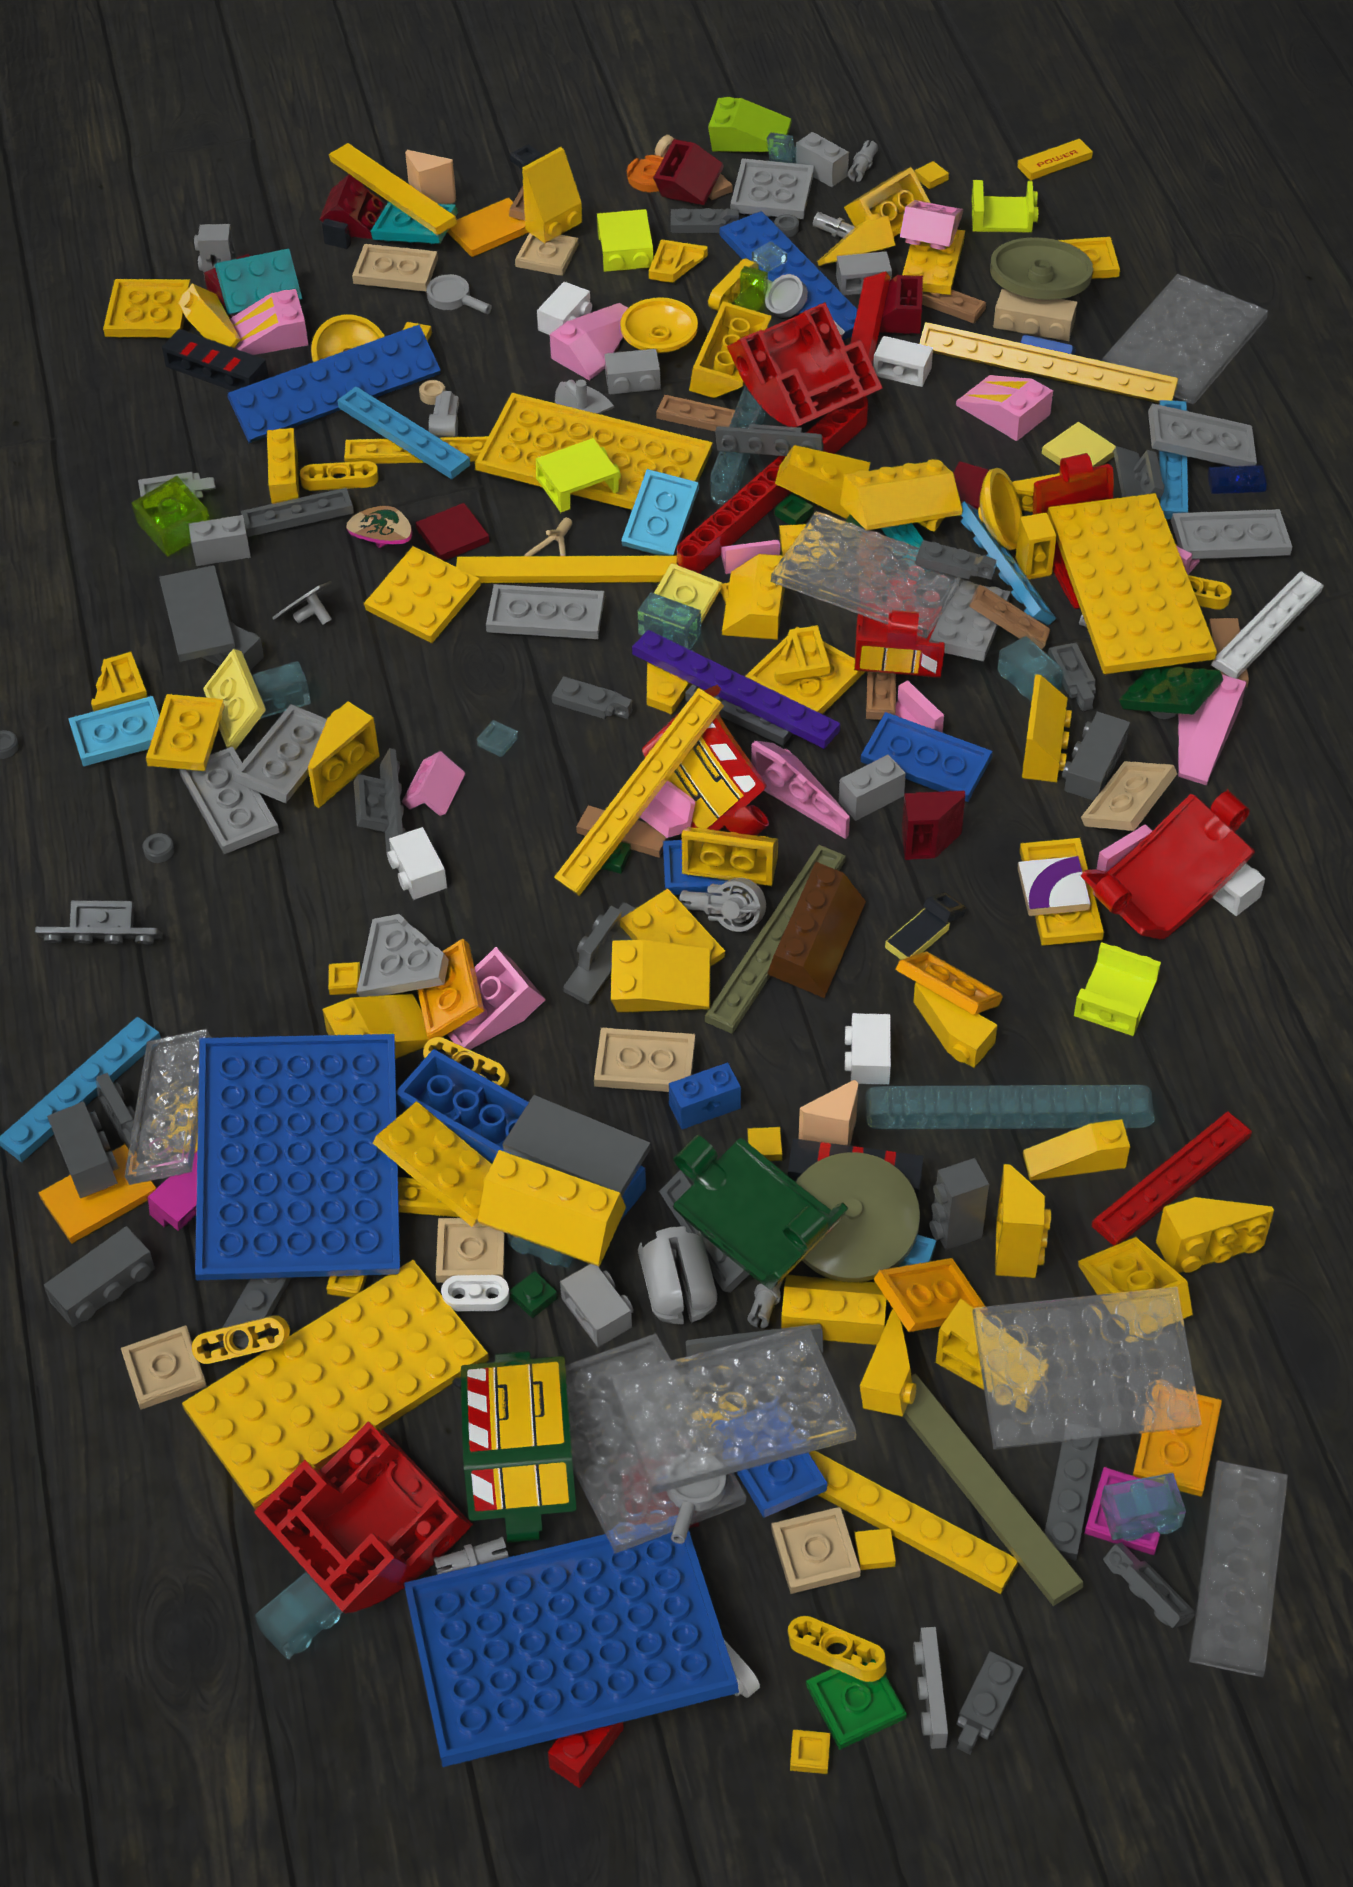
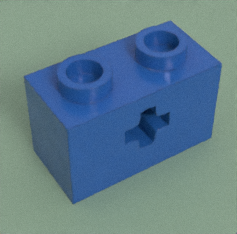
M727 1062L669 1083V1106L681 1129H685L741 1109V1086Z

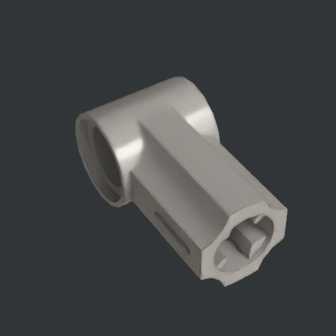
M442 391L440 395L436 396L434 413L429 416V432L438 438L458 436L457 414L459 397L455 396L451 391Z

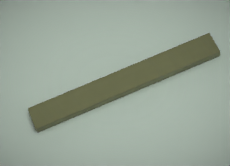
M821 845L817 846L706 1013V1023L731 1034L734 1033L771 976L767 973L773 956L815 862L840 871L845 863L846 855Z
M916 1373L913 1374L911 1377L912 1383H916V1396L914 1402L906 1407L903 1415L905 1420L1053 1606L1082 1589L1083 1581Z

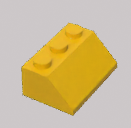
M910 167L895 174L844 206V209L855 227L865 222L864 217L879 213L880 218L889 216L893 237L901 233L905 206L914 200L928 203L930 201L914 170Z
M758 554L731 571L729 581L731 583L728 588L729 597L726 601L722 635L778 640L786 583V556Z
M1035 674L1022 778L1057 782L1058 771H1063L1066 763L1067 754L1061 753V749H1067L1069 732L1064 731V727L1070 728L1072 710H1066L1067 697L1039 674Z
M687 827L682 831V874L724 880L746 878L756 884L772 886L778 859V839L736 832L709 830L706 828Z
M1004 1164L996 1217L995 1275L1036 1278L1037 1266L1044 1265L1048 1230H1050L1051 1210L1044 1209L1045 1196L1012 1165Z
M787 1275L784 1286L781 1328L820 1324L823 1331V1340L877 1345L885 1325L886 1298L876 1282H842L830 1278Z

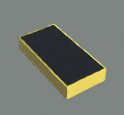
M925 908L886 941L885 948L901 960L923 953L949 930L950 923H945Z

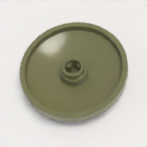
M1021 238L1006 242L993 252L990 262V273L996 283L1012 293L1028 298L1052 300L1071 297L1084 291L1091 282L1093 264L1083 251L1068 243L1048 238Z
M840 1153L816 1162L797 1179L796 1183L831 1210L842 1202L848 1207L842 1219L802 1259L812 1270L837 1281L865 1282L873 1280L879 1270L896 1268L909 1255L919 1231V1203L909 1180L894 1165L882 1158L866 1153Z

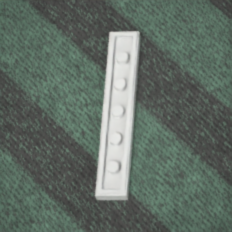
M1300 571L1216 656L1211 666L1229 677L1237 679L1322 592L1324 585Z

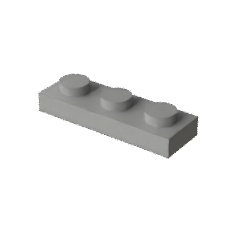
M936 1627L921 1628L919 1642L913 1643L915 1665H922L923 1677H917L919 1700L926 1701L927 1712H921L923 1736L929 1735L931 1749L946 1748L948 1729Z

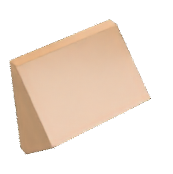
M407 150L405 154L409 185L437 204L455 203L456 190L453 159Z
M853 1080L800 1107L799 1139L850 1146L857 1117L858 1082Z

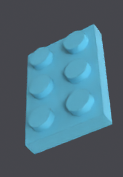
M647 469L621 540L622 546L659 556H675L677 546L681 541L699 490V482Z
M153 696L68 718L83 767L149 749L159 719V713Z

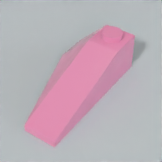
M617 303L565 322L550 334L551 359L590 381L605 369L604 354L617 352L619 349L620 341L623 338L620 322L622 315L628 307Z
M1222 675L1223 681L1193 715L1178 714V777L1203 785H1207L1242 706L1247 683L1226 675Z
M761 741L752 743L751 763L767 785L764 790L765 792L844 839L849 836L850 816L796 756L789 750L782 749L774 743Z

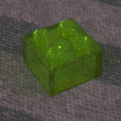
M178 476L173 477L131 503L137 523L167 557L191 543L189 523L210 520L207 508Z

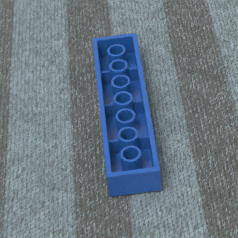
M435 1049L428 1054L396 1091V1105L399 1116L417 1101L491 1164L498 1151H504L503 1142L529 1103ZM643 1166L639 1167L622 1196L626 1209L621 1220L646 1190L645 1167Z

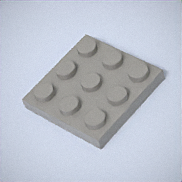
M742 159L730 209H737L740 214H754L762 211L767 217L790 214L797 219H804L814 175V165Z

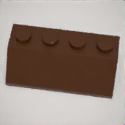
M815 862L775 951L767 973L768 975L825 998L866 903L845 873Z

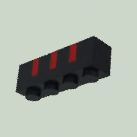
M178 329L162 346L166 367L231 391L269 378L266 359L182 329Z
M793 1138L788 1177L795 1182L810 1166L826 1157L848 1152L866 1153L882 1158L899 1169L909 1180L916 1193L917 1200L919 1199L923 1155Z

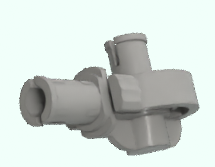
M733 878L722 885L712 884L708 886L707 891L709 893L683 890L679 897V901H685L682 904L686 909L705 911L706 914H711L708 916L710 921H719L725 928L736 932L746 931L758 924L766 911V900L762 890L756 883L746 878ZM754 916L750 923H741Z

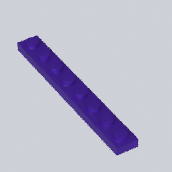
M647 630L632 646L633 655L704 690L718 685L722 689L717 695L718 697L823 749L840 732L839 722L655 632Z

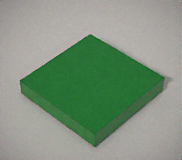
M832 1668L806 1680V1687L839 1750L906 1719V1712L885 1674L877 1681L865 1682Z

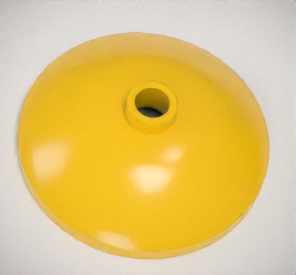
M650 298L630 306L622 315L620 326L624 339L639 350L656 349L657 353H668L684 347L695 337L698 329V320L694 311L688 305L678 300Z
M347 314L335 316L324 322L316 331L311 345L312 361L315 362L385 336L374 323L366 318Z
M1000 468L991 469L983 480L980 492L979 518L985 524L991 536L1001 546L1008 550H1014L1017 547L1020 517H1023L1020 502L1014 485L1005 471Z

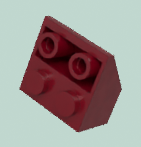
M673 139L653 178L661 197L704 205L724 165L696 143Z
M348 174L331 189L319 220L324 222L325 219L346 223L349 227L350 237L372 239L370 231L386 205L380 198L364 187L360 181Z
M897 275L890 280L879 330L880 333L920 334L923 276Z
M965 791L904 794L902 839L905 860L936 858L962 834Z

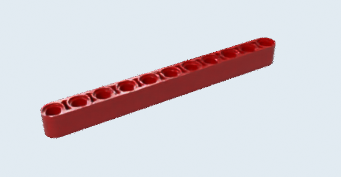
M863 397L828 413L806 433L821 434L823 452L835 454L867 425L868 399ZM786 456L776 458L677 546L678 566L700 574L721 555V547L734 544L791 493V491L775 484L780 464Z

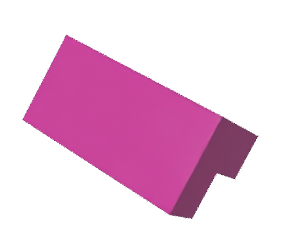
M197 1152L148 1196L150 1216L163 1227L170 1224L179 1231L196 1215Z

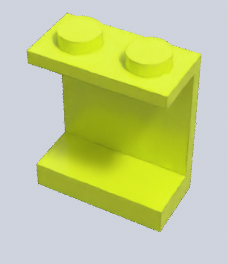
M973 180L972 231L1032 232L1033 222H1038V207H1034L1037 206L1038 193L1033 191V181L1027 182L1026 197L984 196L983 180Z
M646 209L598 213L597 229L603 252L604 272L650 268L653 261V245Z
M594 438L536 458V479L560 512L570 509V493L605 481L613 493L619 492L620 470L616 464L610 461L605 448L600 447Z
M1101 942L1097 963L1085 989L1081 988L1077 996L1074 1016L1134 1036L1157 983L1161 962L1153 960L1148 956H1141L1123 950L1118 946H1111Z

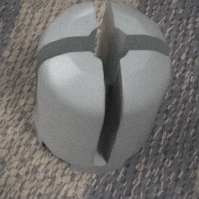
M685 1226L670 1227L657 1231L656 1239L648 1242L644 1247L640 1243L638 1248L639 1259L654 1315L665 1323L684 1324L682 1311H684L683 1291L690 1322L702 1319L713 1311L717 1302V1291L701 1232L699 1231V1236L694 1233H688Z

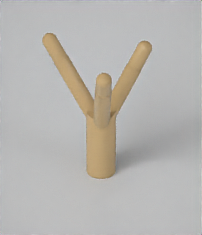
M566 517L561 521L556 530H547L546 535L549 537L528 551L524 556L536 554L554 540L559 542L560 556H566L564 536L573 525L572 520Z

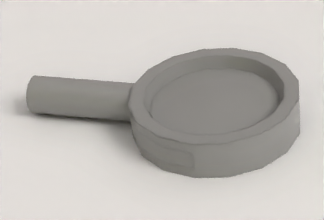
M756 271L750 275L751 281L767 290L765 296L766 307L775 316L788 318L797 314L803 308L807 300L808 291L806 285L797 276L786 274L772 282Z
M453 274L441 275L432 279L427 285V299L435 308L453 310L466 305L485 314H489L492 309L490 304L470 296L469 284L461 276Z
M694 1453L680 1456L671 1463L666 1472V1492L669 1499L676 1506L680 1507L671 1540L675 1543L682 1544L685 1542L694 1511L711 1509L721 1501L725 1494V1471L722 1465L710 1456Z

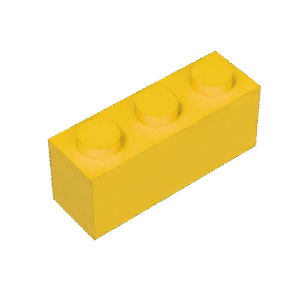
M294 428L267 430L268 483L271 502L274 504L299 498L298 451Z

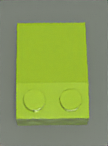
M718 98L708 126L712 151L782 152L791 127V118L743 98Z

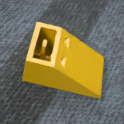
M1198 1197L1190 1198L1164 1207L1156 1244L1166 1263L1176 1272L1184 1271L1190 1273L1199 1269L1202 1265L1212 1262L1222 1263L1234 1255L1244 1252L1248 1254L1254 1253L1261 1249L1266 1241L1274 1209L1272 1206Z

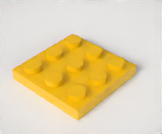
M115 279L103 327L105 337L171 338L178 329L183 330L185 315L178 302L182 294L191 286L190 280Z
M412 546L364 602V606L367 611L433 643L477 591L481 583L478 577Z
M786 637L745 677L823 714L865 671H854L855 658L823 641L830 663V674L776 682L775 671L779 667L781 653L786 646Z

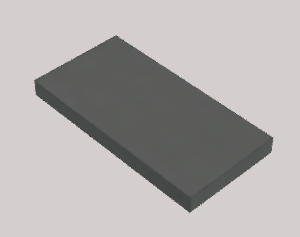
M214 565L159 577L180 662L236 649Z
M533 1095L503 1142V1150L620 1192L621 1196H623L651 1149L650 1142L536 1095Z

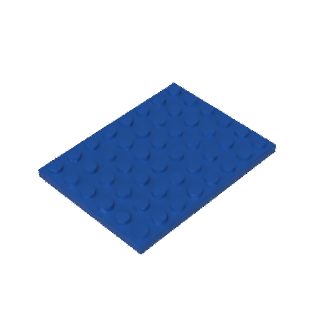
M394 1034L199 1038L196 1280L391 1275L400 1272L398 1167L391 1158L373 1144L376 1135L396 1119Z
M677 1517L404 1583L443 1767L739 1693L738 1682L690 1532L688 1530L685 1542L682 1544L671 1540Z

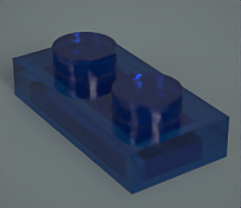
M1263 465L1209 467L1207 476L1211 494L1265 492L1267 483Z

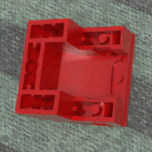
M826 302L763 331L761 329L740 338L727 346L743 382L758 404L778 422L789 427L803 425L882 389V385L861 339L845 346Z
M369 1421L321 1470L304 1460L254 1511L256 1516L344 1613L356 1612L371 1607L403 1589L405 1582L413 1581L435 1564V1557L443 1556L473 1525L383 1429L380 1430Z

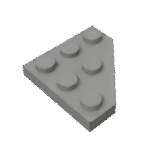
M400 914L372 919L356 993L360 997L382 996L444 985L449 959L421 932L413 928Z

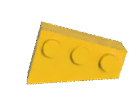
M794 445L780 464L775 484L847 519L850 514L840 505L844 475L853 474L860 470L869 471L871 462Z
M961 1298L939 1329L936 1354L937 1364L1026 1413L1046 1382L1048 1365Z

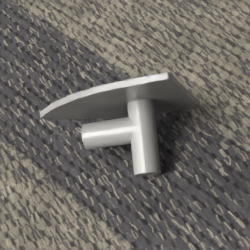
M574 380L560 382L556 390V404L596 414H601L614 408V405L603 394L586 386L585 380H578L576 383Z
M329 581L317 586L272 618H278L307 600L309 604L293 614L294 619L297 623H301L311 615L316 614L322 625L332 620L316 594L332 584V582Z

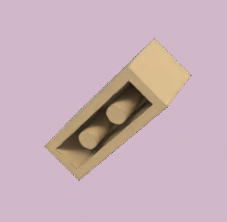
M1001 289L995 307L993 328L1069 341L1075 323L1077 301L1034 299Z

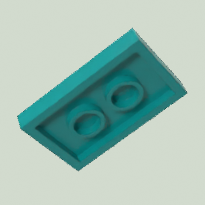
M388 201L370 232L373 240L435 244L442 242L448 230L436 235ZM438 204L456 216L458 214L456 205Z
M290 249L215 264L228 315L240 313L270 293L282 290L296 289L299 301L302 299Z

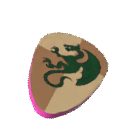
M378 506L361 511L351 517L346 526L347 531L351 535L375 542L379 548L387 544H403L410 541L412 537V528L408 519L402 512L391 506Z

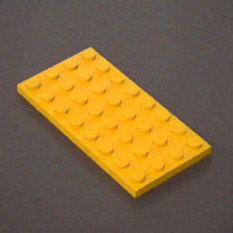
M511 393L475 461V470L542 487L536 479V458L594 438L600 447L605 448L610 461L616 464L620 470L619 492L613 493L606 482L603 481L570 494L632 510L647 469L698 482L712 452L713 442Z
M1156 493L1048 507V517L1056 533V541L1103 674L1216 659V647Z
M411 1260L400 1267L398 1274L387 1275L290 1335L284 1344L266 1350L182 1402V1405L190 1419L256 1510L304 1460L321 1469L368 1421L380 1430L453 1384L452 1381L456 1377H461L462 1365L485 1363L489 1361V1356L451 1306L444 1302L440 1292L416 1262Z

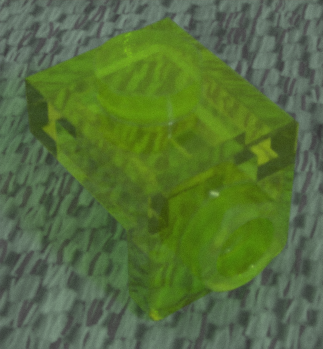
M744 266L740 272V294L735 300V305L759 311L765 301L768 289V272Z

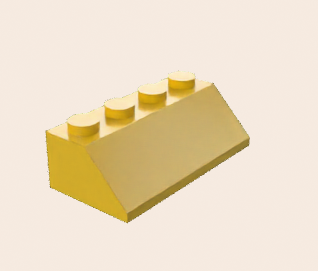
M722 301L693 366L689 391L716 398L742 387L744 382L727 346L761 329L762 331L767 329L772 316Z
M932 459L917 464L906 463L898 467H881L878 470L872 471L860 470L853 474L844 475L840 505L865 530L962 515V506L953 472L940 460Z
M499 1150L485 1178L478 1222L600 1267L626 1206L620 1192Z

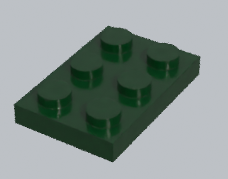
M1147 668L1134 684L1128 688L1119 701L1122 709L1193 715L1221 684L1223 677L1219 670H1206L1204 668Z

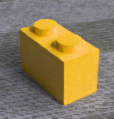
M1047 513L1020 517L1015 556L1019 567L1028 579L1051 576L1056 533Z

